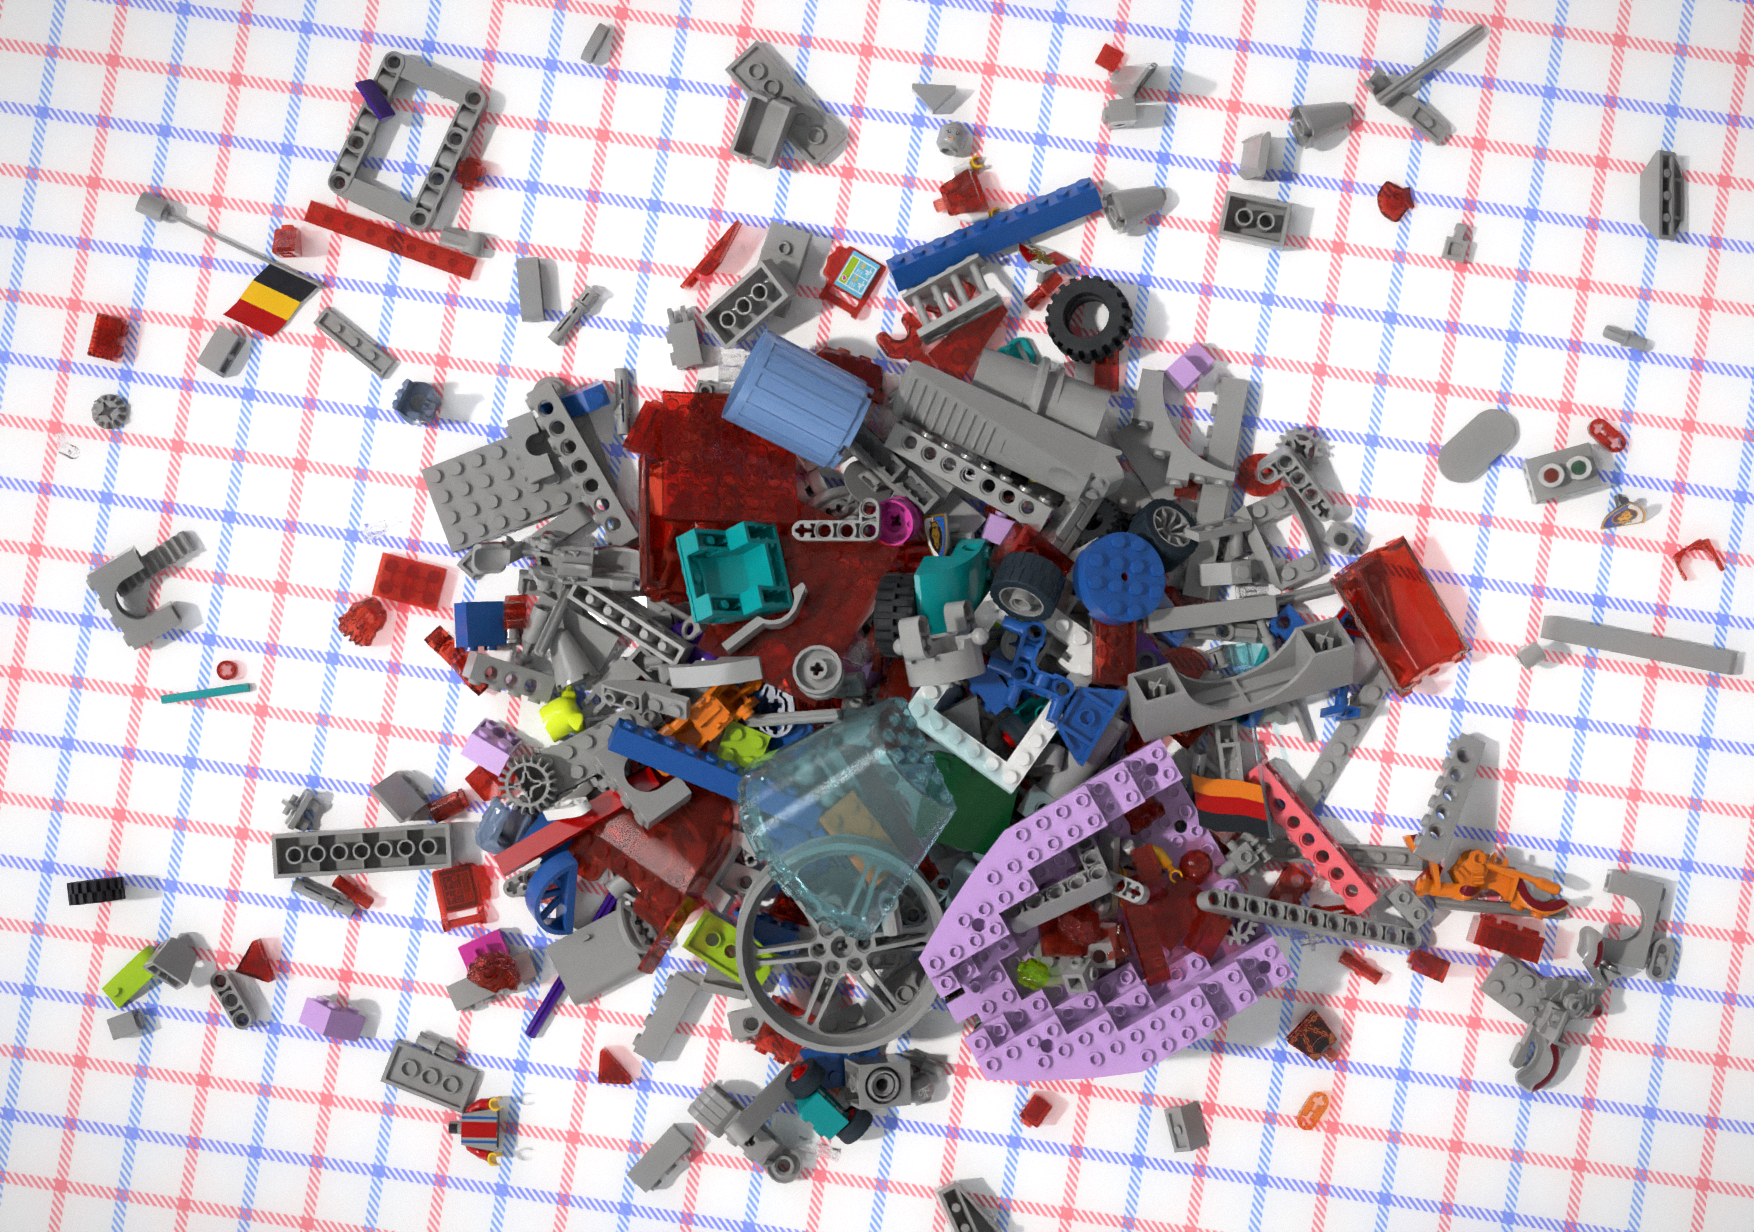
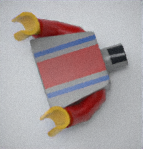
M502 1096L480 1098L470 1104L466 1111L462 1113L461 1121H449L448 1126L449 1134L461 1135V1145L465 1146L467 1151L479 1159L487 1161L491 1166H501V1163H498L496 1159L503 1156L501 1152H493L499 1149L500 1110L504 1109V1106L500 1107L498 1100L503 1099Z

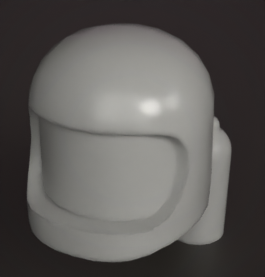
M656 655L644 657L645 669L649 668V670L658 671L660 684L672 686L668 669L671 665L664 663L665 661Z

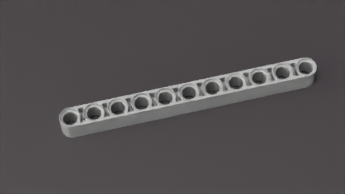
M1218 888L1203 891L1197 896L1198 907L1206 912L1398 951L1416 949L1422 943L1420 932L1408 927ZM1209 896L1212 897V900H1213V903H1212V904H1211L1210 901H1209ZM1229 900L1232 901V908L1230 907ZM1250 904H1251L1252 909H1253L1252 912H1251V910H1250V908H1249V905H1250Z

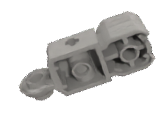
M710 1081L700 1095L696 1097L695 1101L690 1104L687 1112L717 1138H721L725 1133L727 1135L726 1140L734 1147L740 1146L725 1129L745 1108L719 1085ZM764 1124L755 1132L753 1140L751 1138L740 1146L744 1150L743 1155L751 1162L756 1160L757 1164L765 1168L770 1178L777 1183L787 1184L793 1182L802 1171V1161L798 1153L784 1145L778 1136ZM780 1160H788L790 1167L787 1170L780 1169L778 1167Z

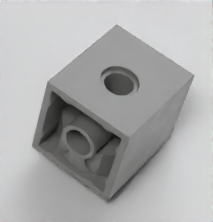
M897 1054L844 1058L846 1103L860 1110L911 1105L913 1087L911 1086L910 1076L913 1075V1067L910 1060Z

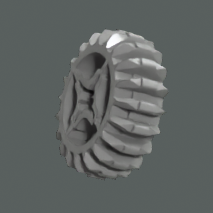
M526 754L522 755L523 762H520L518 757H514L516 765L507 762L506 765L510 770H501L506 775V778H498V781L505 782V785L498 787V790H506V793L500 796L501 799L509 797L510 800L506 802V806L515 803L513 811H517L520 806L522 807L521 814H525L527 808H529L530 814H534V807H537V810L541 812L543 810L542 803L549 807L550 802L547 798L555 800L556 796L551 794V791L556 792L559 789L552 786V783L559 782L558 778L551 779V775H554L556 770L548 772L547 769L551 766V763L549 762L543 766V757L538 762H535L536 755L534 754L531 755L530 761H528ZM530 766L539 769L545 779L534 778ZM523 767L521 781L511 783L514 772L518 768ZM527 778L533 781V783L539 782V784L530 787V791L526 790L527 787L517 786L526 782ZM546 785L544 795L534 802L535 789ZM512 790L523 791L527 802L519 800Z

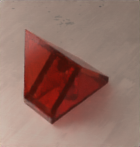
M259 938L252 941L235 972L269 983L276 980L262 940Z

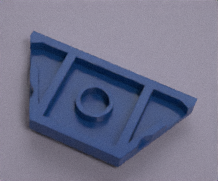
M1076 687L1069 704L1062 711L1059 723L1054 725L1079 766H1084L1125 697L1126 691Z
M880 1046L861 1051L858 1054L854 1052V1056H848L847 1053L822 1052L807 1047L799 1048L798 1052L804 1060L813 1058L825 1069L826 1075L821 1085L825 1090L845 1087L844 1058L878 1055Z

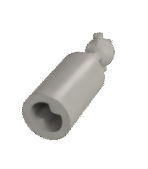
M534 604L522 634L523 652L516 653L515 655L520 666H525L533 661L529 654L534 650L552 610L548 607Z

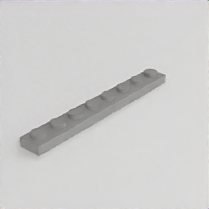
M1382 659L1378 660L1350 705L1361 708L1360 717L1339 723L1296 792L1311 811L1315 808L1399 672L1398 669Z

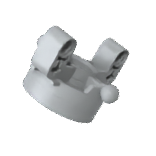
M969 600L947 602L945 604L946 633L931 635L928 620L924 615L906 617L899 620L898 630L900 638L896 639L893 643V650L897 655H904L910 687L944 684L975 677L986 672L981 645L987 643L989 633L985 628H977L974 609Z

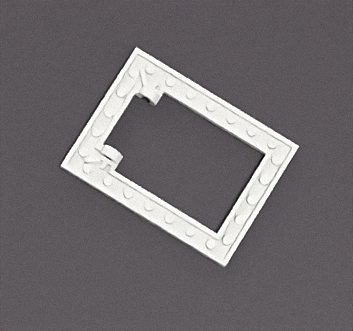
M990 591L974 612L977 628H985L987 631L991 629L995 622L1002 624L1005 615L1015 618L1001 610L993 602ZM1056 608L1050 619L1040 621L1044 624L1047 632L1068 646L1056 665L1068 673L1066 678L1074 684V691L1077 686L1088 687L1113 649ZM952 682L920 687L901 713V716L1010 795L1057 731L1053 723L1045 720L1051 705V701H1049L1009 759L1004 761L933 709ZM1060 685L1057 689L1061 695L1068 694V689L1064 685Z

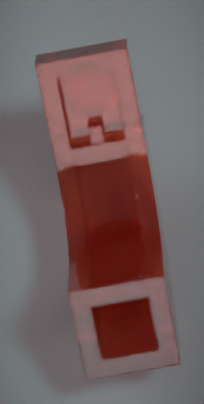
M439 625L424 639L427 645L455 670L474 693L480 696L488 688L489 684L481 683V686L468 683L469 678L462 676L469 651L465 652V647L455 648V640L452 633ZM486 671V677H489L490 674Z
M1152 843L1129 851L1140 883L1147 886L1150 890L1147 904L1167 897L1168 889Z

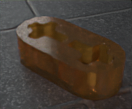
M1314 1091L1308 1096L1296 1115V1123L1301 1129L1311 1130L1316 1126L1329 1105V1099L1325 1093ZM1323 1096V1105L1318 1104L1313 1110L1312 1108L1315 1105L1313 1098ZM1311 1111L1312 1114L1310 1116V1120L1312 1122L1310 1124L1306 1123L1305 1125H1302L1303 1120L1301 1119V1117L1308 1116V1114Z

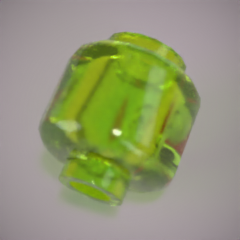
M1033 957L1028 958L1025 962L1021 960L1015 973L1019 974L1017 977L1018 983L1033 991L1039 988L1043 989L1051 974L1048 972L1046 964Z

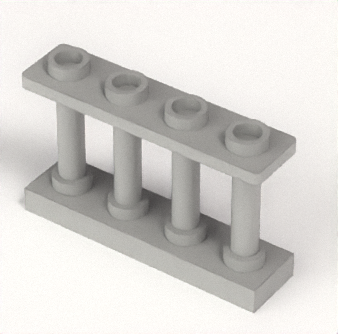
M979 253L966 257L964 261L955 266L948 267L944 272L928 278L926 282L908 289L906 293L901 295L909 307L915 306L923 324L916 331L919 338L927 346L1004 304L1002 297L995 288L989 290L980 269L986 266V263ZM970 274H973L981 292L980 296L969 300L961 282V279ZM953 284L961 301V306L950 311L941 290ZM934 295L942 316L931 322L922 301Z

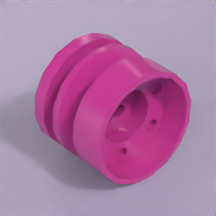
M897 495L879 502L881 505V536L876 540L877 542L885 546H897L913 539L920 532L923 525L922 511L907 496ZM876 506L872 509L870 515L876 511ZM899 515V516L901 517V518H900V522H901V523H897V522H896V521L898 520V518H897L896 516ZM870 525L869 529L871 535L874 536L876 533V528L873 525Z

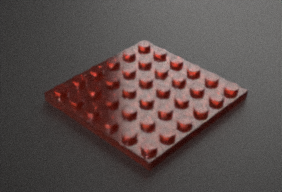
M662 391V521L729 524L752 521L765 525L793 526L798 521L796 454L723 419L721 416L729 394Z

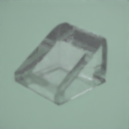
M550 648L544 657L535 654L531 669L549 675L553 674Z

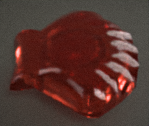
M1386 181L1378 191L1377 205L1379 211L1391 222H1398L1408 209L1415 208L1411 198L1410 187L1403 189L1390 181Z

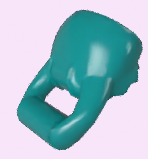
M1025 337L1014 338L1007 345L997 350L1024 360L1016 347L1020 342L1030 360L1028 362L1034 364L1037 359V354L1028 338Z

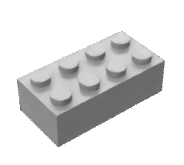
M767 259L758 263L702 312L699 317L726 351L734 349L798 293L774 261Z

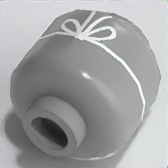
M914 1071L913 1075L910 1076L911 1086L913 1087L911 1103L919 1106L932 1099L931 1096L934 1093V1088L927 1074H919L918 1071Z

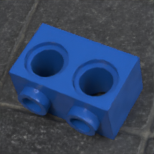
M1286 604L1277 612L1278 617H1272L1267 621L1270 625L1268 627L1269 631L1276 638L1280 636L1285 643L1296 627L1307 625L1290 604ZM1282 616L1289 620V626L1286 629H1282L1278 625V620Z

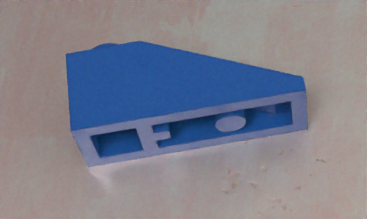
M599 380L560 396L572 418L611 404L605 387ZM542 403L541 410L544 413L550 414L553 412L554 407L552 403Z

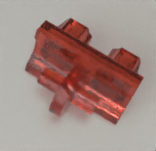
M1154 796L1145 799L1146 802L1131 809L1124 815L1130 824L1131 835H1137L1143 829L1149 828L1152 822L1166 814L1163 804L1156 802Z

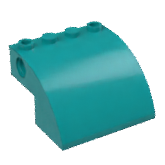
M742 521L727 530L694 528L676 537L677 550L680 556L682 573L685 579L686 592L694 623L719 624L755 619L757 616L762 618L791 610L793 599L776 523Z
M960 538L951 556L923 557L914 574L917 615H924L927 618L931 635L947 632L944 617V606L947 602L969 600L975 612L990 591L993 569L989 567L988 560L991 558V547L987 546V539Z

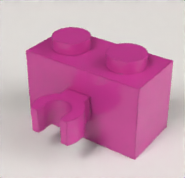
M501 928L458 947L467 971L474 970L475 973L486 969V964L494 961L497 964L508 959L506 955L511 952Z

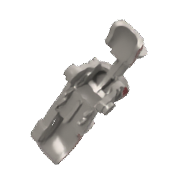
M546 530L540 536L531 537L530 543L518 542L506 535V541L475 544L472 550V570L479 575L498 574L505 570L506 564H511L525 556L536 558L537 565L529 566L528 575H531L534 581H536L539 590L549 591L553 584L609 587L611 590L632 591L635 589V580L644 582L649 579L652 556L643 549L623 545L594 547L595 542H590V546H562V539L557 538L552 531Z
M1585 926L1580 929L1576 951L1583 959V965L1593 978V984L1588 990L1584 991L1578 989L1577 980L1572 976L1565 979L1543 978L1540 986L1545 995L1543 998L1537 999L1540 1005L1537 1010H1532L1534 1016L1527 1026L1521 1041L1516 1043L1508 1060L1512 1067L1517 1069L1522 1067L1530 1050L1529 1045L1534 1038L1535 1052L1532 1059L1515 1074L1517 1085L1527 1093H1533L1548 1083L1550 1084L1558 1072L1565 1050H1570L1571 1045L1563 1040V1031L1567 1023L1572 1018L1582 1021L1583 1019L1601 1017L1604 1014V1006L1599 998L1608 988L1611 981L1622 975L1617 971V966L1609 962L1601 964L1605 953L1604 937L1591 926Z

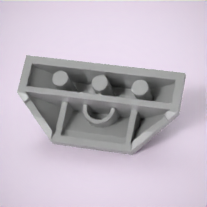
M1657 150L1640 174L1639 220L1655 239L1675 241L1676 234L1684 222V176L1676 160V153L1664 150Z

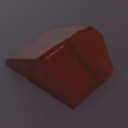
M480 765L465 778L466 782L483 801H490L495 796L501 799L500 796L506 793V790H498V787L505 785V782L498 781L499 777ZM515 772L511 778V783H514L515 781ZM501 773L499 777L506 778V775Z

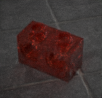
M1287 862L1266 898L1279 901L1282 894L1288 893L1290 895L1289 903L1301 905L1302 901H1300L1303 893L1307 894L1313 885V882H1311L1313 877ZM1295 874H1299L1302 878L1301 884L1298 886L1291 884V878Z

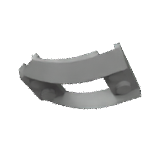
M1284 486L1283 490L1248 506L1244 505L1233 514L1234 517L1240 516L1252 521V530L1244 531L1243 534L1255 556L1264 581L1266 580L1275 585L1274 587L1280 591H1285L1322 573L1324 554L1313 524L1292 486ZM1293 511L1311 552L1275 569L1257 527Z

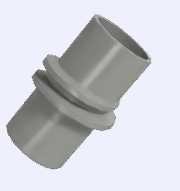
M984 347L971 384L1093 440L1097 436L1111 394L1110 390L1065 375L1064 367L1059 366L1055 371L1051 370V359L1047 356H1044L1040 363L1036 365Z

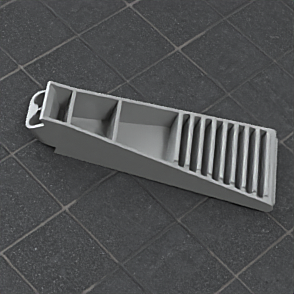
M915 360L910 365H907L892 403V413L894 416L907 420L928 432L1077 501L1081 494L1094 500L1104 498L1118 491L1124 480V472L1119 463L1123 454L1121 450L1095 441L920 361Z

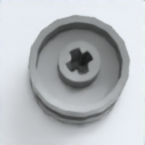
M814 645L803 649L795 658L793 677L801 692L807 697L815 700H827L835 696L842 689L845 681V669L838 655L831 648Z

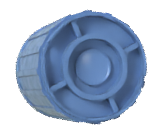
M766 329L744 363L728 396L721 417L824 468L827 466L834 469L843 458L841 453L846 446L849 447L856 436L871 403V399L867 398V394H873L874 389L867 386L866 381Z

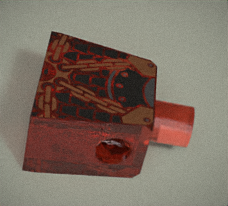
M1314 1009L1284 1038L1286 1042L1315 1062L1323 1056L1331 1064L1340 1055L1332 1047L1337 1041L1336 1036Z

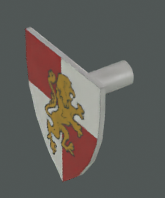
M1019 243V252L1023 260L1038 271L1036 282L1039 284H1044L1047 272L1071 262L1069 258L1052 249L1035 244Z

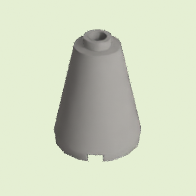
M1344 101L1297 105L1292 107L1289 113V119L1293 118L1294 125L1290 126L1298 145L1301 147L1306 146L1305 149H1308L1352 121L1354 112L1351 105Z
M1155 185L1109 191L1103 195L1102 200L1107 202V207H1104L1107 221L1113 230H1119L1117 234L1120 235L1162 208L1167 197L1164 189Z
M559 628L549 648L556 688L558 692L566 691V686L570 685V687L575 688L593 680L594 676H599V673L569 630L564 631L563 628Z

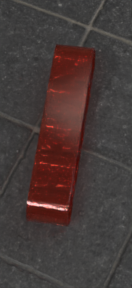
M1138 875L1128 877L1129 879L1141 883ZM1122 880V881H1120V882L1118 883V885H1117V890H1118V892H1120V891H1122V890L1124 889V887H1125V882H1124V880ZM1132 889V894L1137 896L1141 895V892ZM1119 897L1147 984L1151 987L1171 980V974L1148 903L1137 905Z

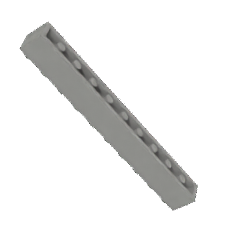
M1222 377L1220 382L1216 381L1214 395H1217L1216 404L1212 403L1210 416L1213 417L1212 425L1207 427L1206 438H1209L1208 447L1204 446L1202 459L1218 468L1232 472L1249 382ZM1208 482L1201 484L1200 490H1196L1194 503H1197L1196 512L1191 514V518L1195 521L1196 526L1224 519L1229 487L1225 489L1218 488L1215 484ZM1220 537L1198 542L1199 545L1196 551L1182 562V568L1185 569L1184 577H1180L1178 590H1181L1182 596L1209 600L1211 586H1200L1198 564L1216 562Z

